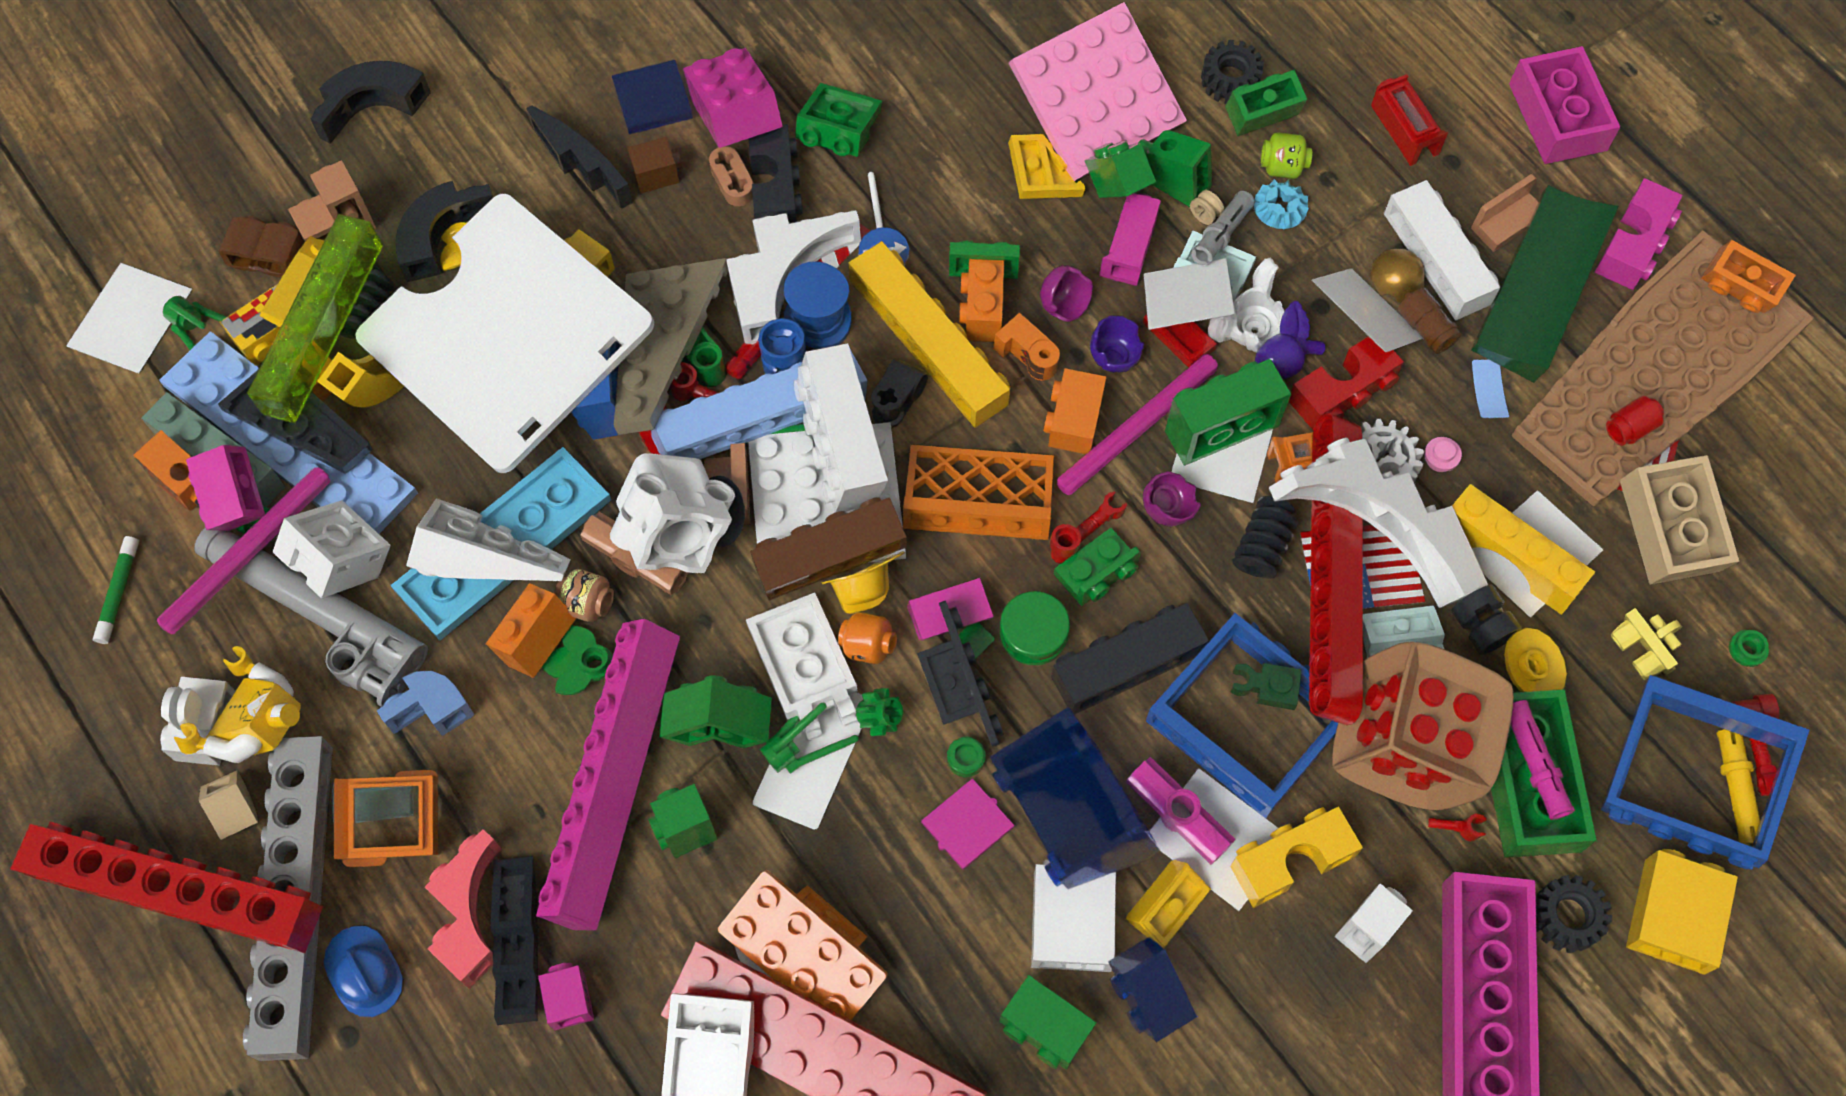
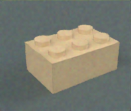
M1708 455L1638 467L1620 479L1650 585L1720 572L1740 562Z

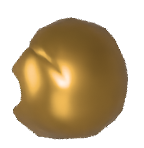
M1386 250L1372 263L1370 278L1381 296L1389 294L1394 296L1398 303H1402L1405 299L1404 296L1411 291L1413 293L1420 288H1424V265L1417 255L1409 250Z

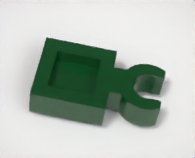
M1263 663L1260 673H1258L1247 664L1235 665L1233 674L1245 677L1247 683L1244 685L1233 683L1230 691L1232 694L1246 696L1254 692L1258 693L1256 704L1290 710L1296 709L1301 669Z

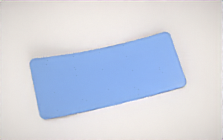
M1473 360L1474 386L1481 417H1509L1500 365L1491 360Z

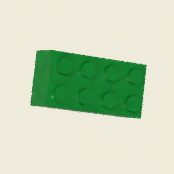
M1565 689L1513 693V703L1523 700L1528 701L1529 708L1555 767L1560 768L1563 778H1561V781L1575 811L1565 817L1550 820L1538 788H1533L1529 780L1532 777L1530 769L1510 725L1501 768L1491 788L1504 858L1582 853L1597 840Z

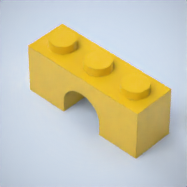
M1339 806L1328 812L1324 807L1319 808L1304 817L1305 823L1295 828H1292L1291 824L1284 825L1270 834L1271 840L1261 845L1257 841H1252L1236 851L1238 856L1235 857L1230 867L1253 908L1287 892L1294 883L1286 867V857L1288 855L1303 854L1313 860L1321 875L1354 859L1363 847Z

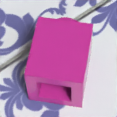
M572 963L557 964L548 969L549 973L538 976L547 1024L553 1030L594 1020L586 976L579 965L573 967Z

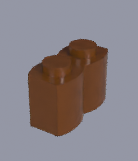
M254 216L233 217L219 249V254L225 264L232 268L250 272L260 271L270 276L282 278L305 242L299 230L292 224L286 222L265 224L261 219Z

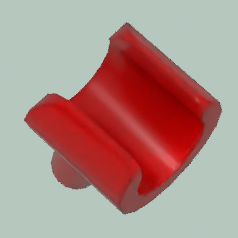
M1473 814L1462 821L1428 818V827L1459 832L1465 840L1475 841L1486 835V833L1474 831L1471 823L1482 824L1487 819L1481 814Z

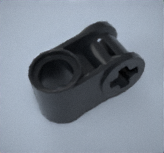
M894 358L871 395L874 406L872 416L875 424L890 422L891 428L898 426L913 403L922 394L928 381V372L899 358Z

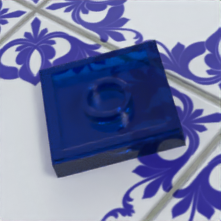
M676 60L612 75L629 135L693 118Z

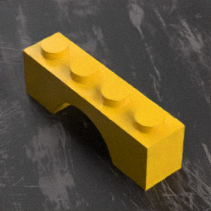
M1472 484L1465 489L1452 505L1471 548L1489 549L1508 559L1527 579L1530 593L1561 615L1595 573L1594 570Z

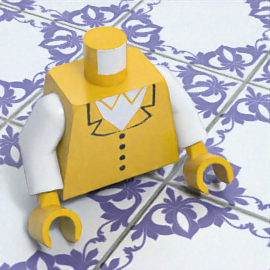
M235 646L232 649L241 659L235 663H231L226 659L223 661L235 676L249 674V678L242 680L206 738L200 736L194 724L184 723L180 725V728L187 738L174 737V740L180 751L184 754H193L202 749L205 755L233 763H240L253 755L272 751L279 745L289 727L296 725L299 721L301 704L293 698V688L283 675L260 662L256 665L253 664L246 651L242 647Z

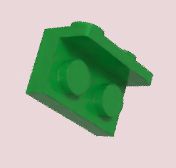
M973 241L950 242L949 276L961 277L962 272L969 273V259L1004 260L1003 278L1018 279L1020 245H1010L1006 242H997L995 244L975 243Z
M1109 528L1054 568V575L1080 606H1083L1090 600L1097 602L1109 592V586L1118 579L1125 581L1130 578L1139 568L1138 563L1141 551L1137 546L1130 549L1112 528Z

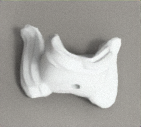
M1268 258L1262 261L1253 274V288L1243 292L1233 300L1235 314L1210 319L1208 335L1213 340L1221 343L1232 339L1246 346L1248 351L1257 353L1264 342L1277 334H1281L1280 322L1285 311L1282 308L1281 301L1274 302L1270 296L1274 276L1279 268L1273 259Z

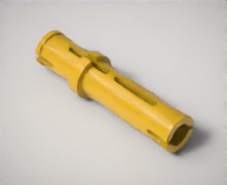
M1723 729L1716 732L1724 763L1720 767L1721 774L1727 778L1739 842L1748 846L1752 843L1753 846L1761 822L1751 778V772L1754 770L1753 763L1747 759L1743 735L1735 732L1730 733L1729 730Z

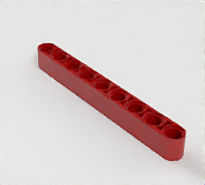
M1330 413L1320 416L1313 428L1312 463L1329 452L1327 446L1343 438H1348L1350 442L1361 440L1362 428L1360 425ZM1312 500L1309 707L1311 713L1315 716L1348 726L1357 721L1363 706V519L1344 508Z

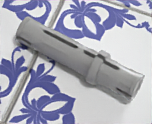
M1239 191L1236 193L1234 199L1221 213L1216 222L1208 225L1203 231V238L1193 248L1191 253L1195 262L1200 265H1208L1219 250L1225 249L1230 242V235L1255 205V200L1249 192Z

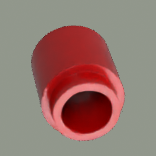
M1640 396L1614 412L1610 420L1606 422V430L1616 444L1620 446L1634 444L1663 425L1664 410L1657 400Z

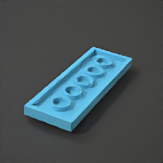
M562 447L480 513L482 515L481 522L494 529H497L500 525L511 529L513 538L520 542L531 540L549 549H553L586 522L591 515H594L609 503L611 497ZM411 568L395 581L391 587L441 641L514 580L442 578L439 576H426L419 573L417 569Z

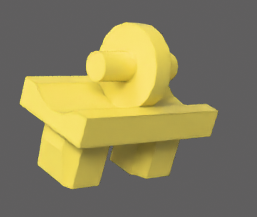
M1634 608L1625 615L1624 622L1611 633L1612 639L1622 651L1638 641L1641 642L1647 653L1633 661L1632 664L1644 680L1648 679L1650 675L1656 676L1661 672L1668 675L1676 670L1675 666L1678 663L1663 645L1662 641L1664 640L1672 651L1680 647L1682 644L1674 633L1682 627L1677 620L1666 624L1660 615L1657 614L1649 620L1657 630L1654 633L1637 609Z

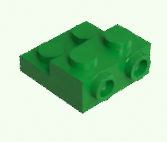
M820 82L797 115L795 137L808 147L822 146L832 149L839 156L852 155L858 157L869 140L871 126L881 113L882 100Z

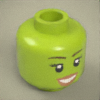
M1274 133L1270 140H1264L1261 153V167H1266V172L1271 177L1297 179L1302 174L1303 168H1310L1312 148H1306V140L1302 135Z

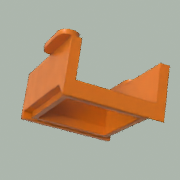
M433 770L400 771L395 777L334 779V859L342 860L343 864L347 867L382 866L387 861V858L438 855L437 772ZM419 786V845L355 848V788Z

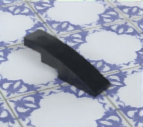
M533 105L526 108L533 130L564 174L577 169L592 191L605 186L621 209L633 203L628 183L611 162L587 139L562 121Z
M533 856L494 860L491 932L494 937L492 974L496 981L494 1019L497 1025L538 1021V925L536 916L535 862Z

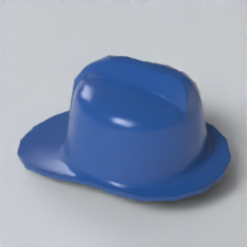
M352 926L342 930L332 938L325 951L324 966L326 974L341 1003L348 1011L360 1017H374L388 1011L397 1002L402 992L403 978L400 968L383 937L378 931L367 926Z

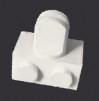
M181 677L179 686L168 688L162 700L161 717L168 722V725L164 726L161 733V750L174 761L220 766L221 759L203 754L202 749L193 754L182 753L174 737L187 738L182 733L180 725L192 723L197 727L200 736L206 738L232 698L235 690L226 681Z

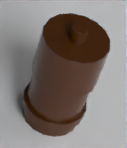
M1420 288L1413 293L1410 291L1404 296L1405 299L1399 305L1398 312L1413 330H1417L1427 342L1430 350L1440 354L1459 340L1461 332L1458 330L1457 324L1447 317L1442 311L1440 304L1426 288Z

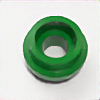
M1742 630L1730 639L1729 652L1737 663L1746 667H1755L1763 663L1768 657L1769 644L1766 637L1760 632ZM1742 645L1750 647L1752 654L1745 651Z

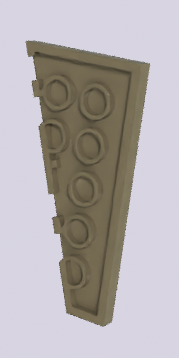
M727 258L626 274L625 292L651 314L654 319V328L619 364L614 427L618 435L654 430L669 398L667 391L673 379H678L682 371L680 364L683 357L690 354L708 316L706 309L711 299H716L720 291L718 284L722 276H727L729 272Z

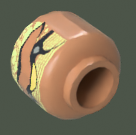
M582 569L571 571L567 577H563L562 581H558L555 589L556 596L567 606L568 612L573 617L588 622H594L600 616H606L614 599V591L610 588L606 577Z

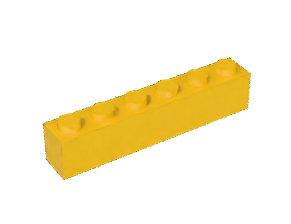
M881 241L848 262L850 282L974 428L1009 405L1010 384L1006 377L1000 372L996 373L990 367L985 353L979 347L974 348L967 340L964 329L959 323H952L946 316L942 303L937 298L932 299L927 294L921 279L913 273L911 275L908 272L897 251L894 249L890 251Z

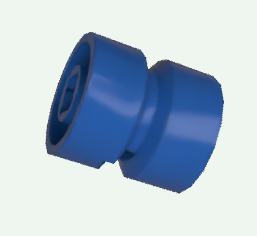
M790 319L772 320L765 324L759 333L758 342L765 374H775L787 370L794 364L803 361L806 352L805 337L802 328L796 322Z

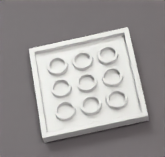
M891 423L872 424L888 478L880 499L884 500L890 497L902 525ZM806 431L769 434L748 442L757 544L768 538H777L779 540L790 536L792 530L802 525L811 524L813 527L824 523L829 515L835 513L832 502L827 503L824 498L822 482L825 481L822 468L817 469L814 462L813 447H816L813 435H807ZM858 509L846 511V513H850ZM905 548L870 562L881 561L902 551L905 553L894 560L906 559Z

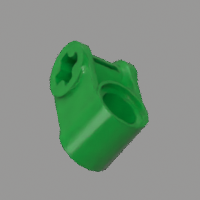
M702 327L690 354L684 355L682 362L694 367L697 373V381L701 385L714 387L725 380L727 375L722 350ZM707 363H714L710 366H704Z

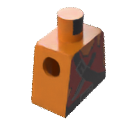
M160 430L133 456L154 482L187 510H193L196 506L199 507L194 487L189 480V469L186 459L191 458V456Z

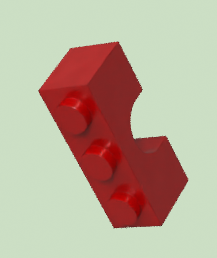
M1368 336L1349 348L1342 366L1348 371L1352 379L1347 381L1334 379L1321 366L1293 384L1288 402L1313 430L1315 423L1323 414L1330 413L1342 418L1344 412L1352 407L1359 409L1371 399L1372 394L1379 389L1384 392L1393 387L1400 378L1398 374L1404 361L1394 350L1385 352Z

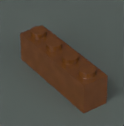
M890 497L884 500L880 498L867 500L860 505V509L850 513H846V511L833 513L825 519L826 522L813 527L811 524L799 526L791 531L790 536L779 540L777 538H768L759 542L756 545V549L751 550L750 553L768 601L906 548L907 537Z

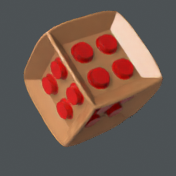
M1403 642L1378 652L1363 661V706L1360 717L1352 725L1346 726L1338 723L1332 753L1333 769L1344 778L1359 786L1416 808L1444 810L1475 801L1491 790L1501 768L1513 711L1514 697L1512 685L1496 672L1430 644Z

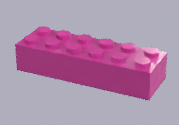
M1453 872L1442 883L1443 1096H1540L1535 880Z

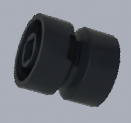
M1487 585L1472 592L1451 609L1461 627L1471 630L1469 639L1480 655L1488 654L1502 647L1513 633L1523 629L1511 611H1503L1502 608L1505 602L1493 585ZM1488 613L1490 614V617L1481 622L1479 621V618Z

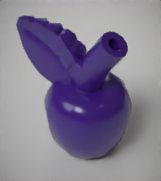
M1298 301L1291 302L1283 313L1280 322L1281 334H1277L1264 342L1255 356V361L1258 363L1271 359L1283 380L1296 375L1302 370L1305 354L1322 355L1325 351L1324 342L1306 340L1309 337V319Z

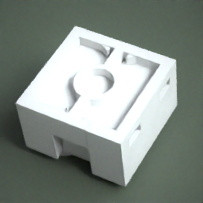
M341 500L284 518L273 553L290 569L302 572L307 577L306 584L320 598H324L377 579L391 545Z

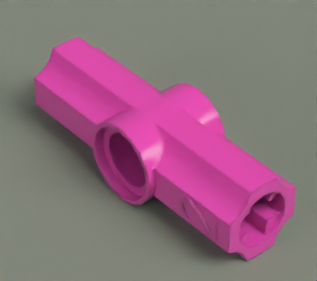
M1151 757L1144 761L1127 779L1126 783L1161 816L1165 827L1180 834L1210 865L1217 861L1235 842L1236 839L1201 806L1197 795L1188 789H1183ZM1176 803L1185 805L1189 810L1190 816L1188 818L1177 817L1172 812L1171 805Z

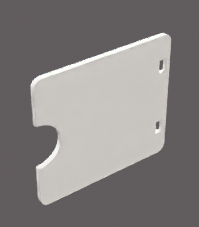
M500 194L490 200L452 237L458 243L462 256L459 272L452 282L443 289L428 294L413 293L401 286L358 328L356 340L495 471L507 473L513 470L652 332L654 319L643 306L508 194ZM615 341H618L622 346L606 360L602 354ZM535 421L539 422L541 426L525 440L521 435Z

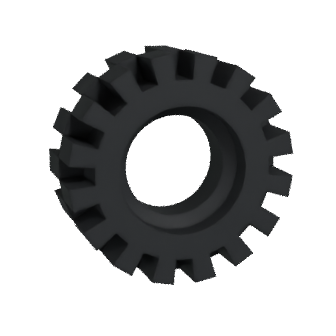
M1228 40L1227 46L1221 41L1217 44V48L1212 46L1209 49V53H1206L1201 73V84L1203 88L1207 87L1206 93L1208 96L1215 93V101L1219 102L1222 97L1225 98L1224 104H1227L1233 90L1245 84L1252 85L1261 81L1264 63L1260 61L1261 55L1259 52L1254 54L1255 48L1252 45L1246 49L1244 48L1245 42L1240 41L1239 46L1234 45V40ZM1234 67L1241 70L1244 76L1229 77L1224 75L1220 69Z
M1565 875L1558 880L1554 879L1537 893L1536 933L1542 930L1545 935L1541 940L1546 944L1549 941L1554 942L1552 948L1558 951L1566 948V953L1586 950L1607 934L1609 928L1606 926L1612 922V915H1607V911L1611 909L1610 901L1603 903L1601 899L1606 894L1602 889L1595 892L1593 887L1596 883L1591 880L1583 883L1582 876L1576 875L1570 879L1569 875ZM1573 900L1583 908L1585 922L1582 927L1569 928L1559 920L1557 906L1560 901Z

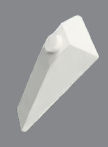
M436 498L416 528L406 565L417 569L423 575L439 576L442 578L562 581L571 559L535 541L526 540L520 542L513 538L511 529L503 525L494 529L481 522V514Z

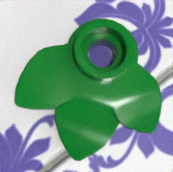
M571 625L562 638L564 647L554 650L542 666V669L548 675L558 678L555 686L557 694L575 695L584 691L592 681H599L605 678L606 669L611 663L613 656L608 648L597 644L595 636L590 630ZM594 660L602 662L596 668L589 667L590 663Z

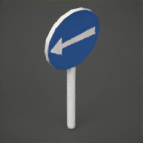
M869 172L868 180L877 229L871 230L862 238L859 244L858 255L883 241L890 251L894 249L898 252L905 266L909 258V245L906 238L900 232L891 228H883L875 175L873 172Z

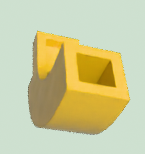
M339 352L317 381L340 399L355 407H369L379 404L392 397L404 387L372 355L352 360Z

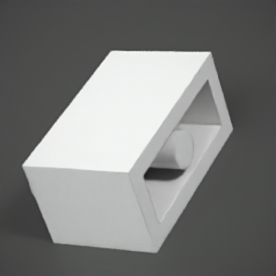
M1379 884L1334 937L1367 963L1385 946L1413 910L1406 905V899L1397 890L1391 887L1385 888L1382 884Z

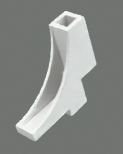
M856 210L845 213L839 212L815 219H805L791 224L788 222L786 213L753 220L759 253L743 254L735 258L726 259L745 344L756 343L764 325L772 320L779 319L785 299L784 283L788 274L795 267L807 262H816L835 250L861 242L860 223Z

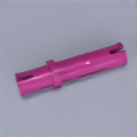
M1523 700L1513 703L1510 725L1530 769L1532 777L1529 780L1532 787L1538 788L1550 820L1570 815L1575 809L1561 781V778H1563L1560 768L1555 767L1529 708L1528 701Z

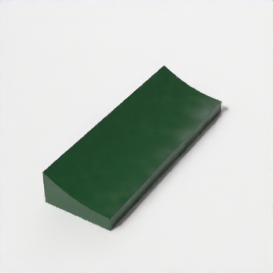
M1548 185L1540 196L1532 218L1526 227L1471 351L1533 383L1549 369L1619 206L1583 199Z

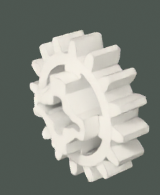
M1376 419L1373 427L1367 422L1362 423V439H1366L1375 461L1380 459L1376 463L1381 474L1392 471L1393 476L1409 472L1413 482H1415L1417 474H1419L1424 464L1419 461L1424 454L1423 449L1415 448L1419 438H1408L1406 436L1409 430L1407 426L1400 431L1395 429L1396 421L1394 420L1388 426H1383L1381 419Z

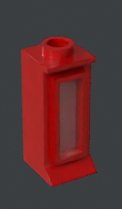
M1406 74L1396 79H1386L1380 83L1376 89L1371 107L1409 165L1412 166L1417 163L1421 150L1424 147L1429 149L1433 157L1439 155L1449 132L1442 131L1409 83V76Z

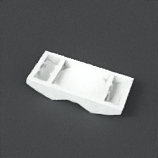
M681 993L671 994L662 1096H747L748 1076L754 1049V1001Z

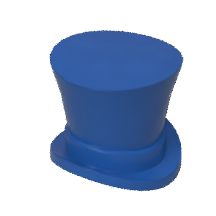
M807 262L795 267L785 280L784 296L788 305L784 311V319H790L802 328L805 344L809 347L822 349L837 346L846 339L850 331L851 311L847 302L849 285L842 272L827 263Z

